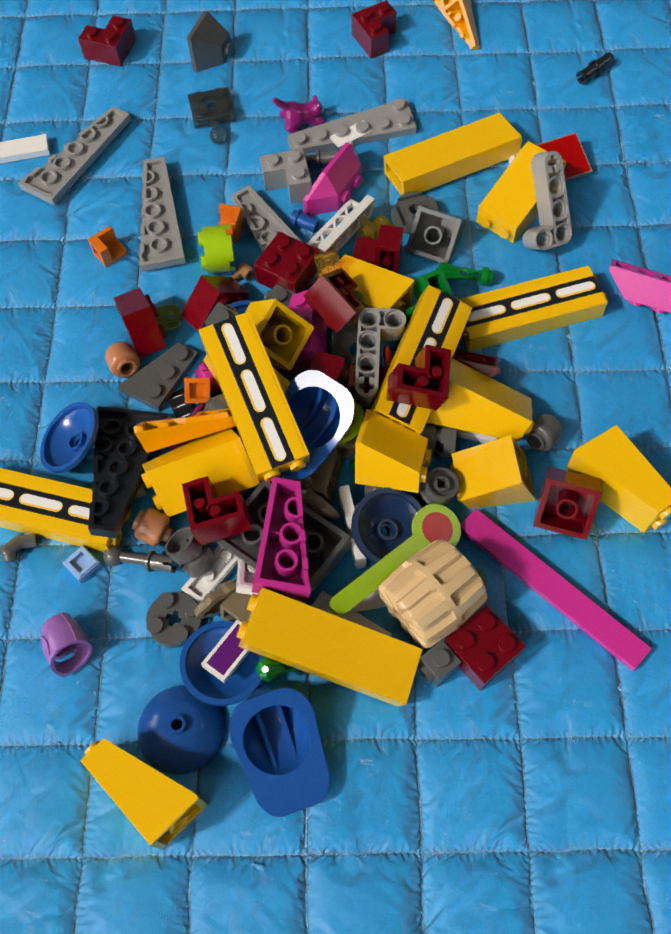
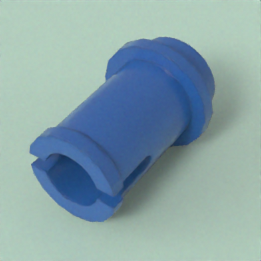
M294 210L290 217V223L293 224V227L299 226L312 233H315L319 227L320 220L304 214L302 210Z

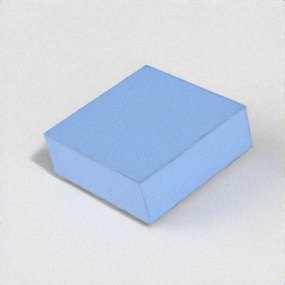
M84 545L63 562V565L81 583L102 566Z

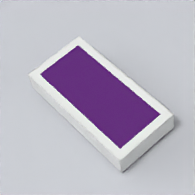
M238 619L201 663L204 669L223 683L228 680L250 652L238 647L241 640L236 637L241 625V621Z

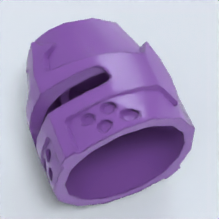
M67 612L59 613L47 619L42 625V650L51 670L60 677H66L79 670L88 661L93 647L86 632L70 614H67ZM70 653L75 654L73 657L65 661H55L69 655Z

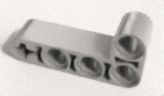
M556 151L537 153L532 158L531 169L540 226L526 230L522 237V242L525 248L529 250H547L568 243L572 237V226L562 157Z
M365 308L359 313L354 398L363 407H371L378 394L380 340L397 341L402 338L405 332L406 315L401 310ZM370 322V323H373L374 325H370V326H369V325H366L365 323ZM393 323H394V324H397V325H399V326L393 327V326H391L390 324H393ZM369 344V345H372L373 347H372V348H365L364 345ZM363 367H370V368H372L373 370H371V371H364L362 368H363ZM364 384H369V393H364Z

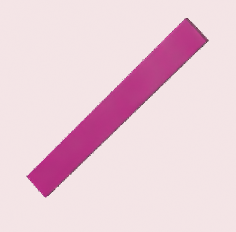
M475 508L460 524L461 532L630 670L634 671L652 649L478 509Z

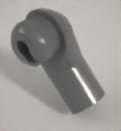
M31 534L12 538L1 547L0 554H2V560L4 562H13L17 559L16 551L23 548L38 547V535Z

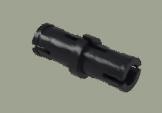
M607 52L599 59L590 61L587 67L577 72L576 77H579L577 81L583 85L593 77L600 76L603 70L614 64L615 60H611L614 58V55Z

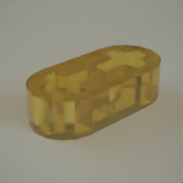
M171 304L156 308L159 317L155 318L158 325L162 324L165 331L174 329L182 323L181 311L176 305ZM173 314L174 318L169 319L168 315Z

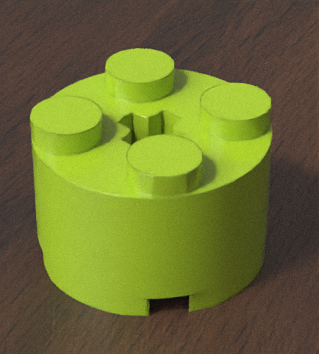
M230 224L202 226V231L197 232L199 246L204 247L205 254L200 256L202 270H207L208 274L236 271L235 266L230 265V262H234L232 235L226 232V229H231Z

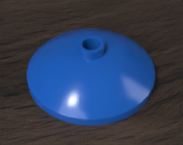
M85 402L73 403L59 412L52 420L44 434L40 449L41 462L47 470L53 473L67 472L78 466L88 456L96 442L99 431L98 414L91 405Z
M216 621L202 626L188 638L180 655V674L184 685L195 698L209 705L228 706L239 703L253 694L262 681L256 668L263 656L251 651L225 683L201 665L235 623L233 621Z
M185 685L174 686L157 694L144 708L138 724V742L145 758L157 769L170 774H187L199 770L214 758L222 744L225 725L219 706L209 705L198 700L188 691ZM176 721H182V727L179 730H173V724Z

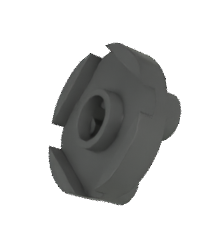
M408 192L398 198L397 203L393 207V219L398 227H404L403 233L410 234L416 215L412 214V210L417 212L419 205L438 210V205L431 196L428 195L427 198L421 196V192Z
M164 592L160 594L158 599L150 606L146 616V627L154 640L167 648L181 647L180 645L185 644L188 638L201 628L203 624V619H197L194 613L198 606L197 602L191 596L181 592ZM178 614V617L182 619L181 622L170 626L168 618Z

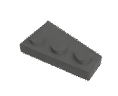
M178 342L120 384L118 390L160 412L199 359V353Z

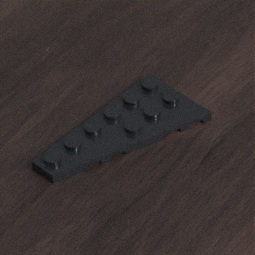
M97 407L99 431L94 446V480L91 484L93 493L88 523L91 535L109 538L118 537L143 481L141 474L145 473L142 464L151 461L156 450L149 453L145 451L134 433V426L140 422L163 420L168 417L167 413Z

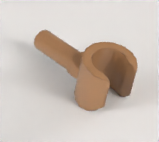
M242 263L237 268V272L231 277L234 280L241 277L251 280L255 273L252 271L253 268Z

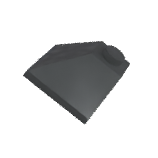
M204 10L187 36L194 72H200L224 64L233 50L230 34L208 11Z
M419 205L405 251L440 263H449L460 241L467 218Z

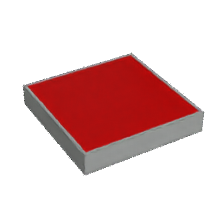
M577 132L536 144L548 152H558L562 159L566 161L564 169L565 182L592 173V168Z

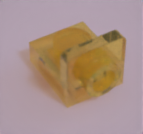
M383 214L370 221L363 216L360 218L359 231L364 238L377 239L380 224H392Z
M336 250L314 256L318 269V279L323 274L343 268Z

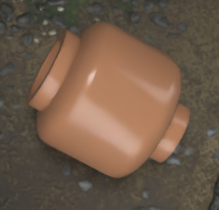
M117 342L109 346L105 352V362L113 375L119 378H126L132 376L139 369L140 358L131 344Z
M148 508L145 511L141 510L132 525V529L135 530V537L154 547L158 546L162 541L167 543L174 528L170 527V517L154 508Z

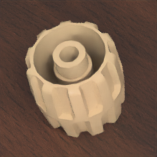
M443 539L433 541L407 558L378 587L379 595L387 605L392 617L398 618L401 622V628L405 633L409 632L412 639L424 648L432 647L457 630L485 603L488 597L486 587L472 564L457 548Z

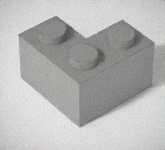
M303 149L260 156L265 190L269 191L287 187L291 204L303 202L306 194H309L312 188Z

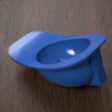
M308 370L300 373L291 381L284 394L310 454L309 462L306 463L304 468L294 472L287 470L280 473L289 480H303L314 474L337 444L346 436L354 419L355 402L351 391L325 373L317 370Z
M268 684L258 686L254 690L255 696L241 702L233 711L229 723V733L257 803L271 816L283 817L321 802L328 791L329 771L315 713L309 700L301 692L293 688L281 687L270 691Z

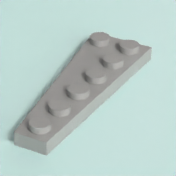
M403 98L288 134L287 138L290 151L303 149L304 154L315 153L317 149L325 151L342 148L343 146L337 147L330 139V136L336 134L338 137H345L348 134V127L356 124V131L358 133H367L351 141L354 145L416 134V125L407 99Z
M112 106L92 122L89 127L81 131L78 139L66 143L63 146L64 150L57 156L55 154L51 155L48 158L49 162L42 168H35L18 182L20 189L55 205L131 121L130 114Z
M165 157L143 160L142 225L140 226L141 243L139 252L141 272L186 263Z
M250 185L231 195L234 206L242 208L243 220L262 252L279 231L301 241ZM320 265V269L307 287L314 284L321 275L328 273V269Z

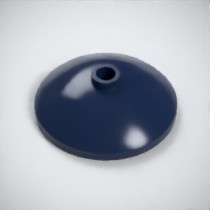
M380 488L363 497L357 504L351 521L352 535L360 552L368 560L376 564L413 535V518L422 508L420 503L410 494L392 488ZM381 528L386 529L387 536L382 534Z

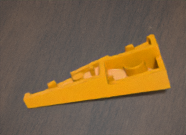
M432 0L449 23L459 32L460 37L466 41L471 50L480 49L471 1Z
M229 408L199 411L194 416L140 422L134 426V433L145 451L149 453L232 428L236 424Z

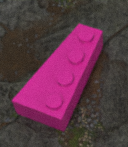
M278 477L272 478L252 586L253 593H258L263 587L294 600L307 602L311 589L308 576L309 568L306 555V536L303 523L300 481Z

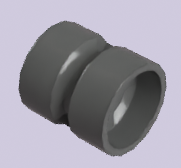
M426 423L420 435L428 438V450H432V456L434 453H437L440 458H452L451 454L455 453L457 429L445 426L436 428L435 424Z
M443 467L434 468L429 471L426 483L421 484L417 493V500L422 508L429 504H441L447 507L459 490L457 476L451 470Z
M184 527L176 531L165 545L166 554L175 563L179 564V567L191 578H198L204 575L215 562L216 555L207 544L200 545L190 531V527Z

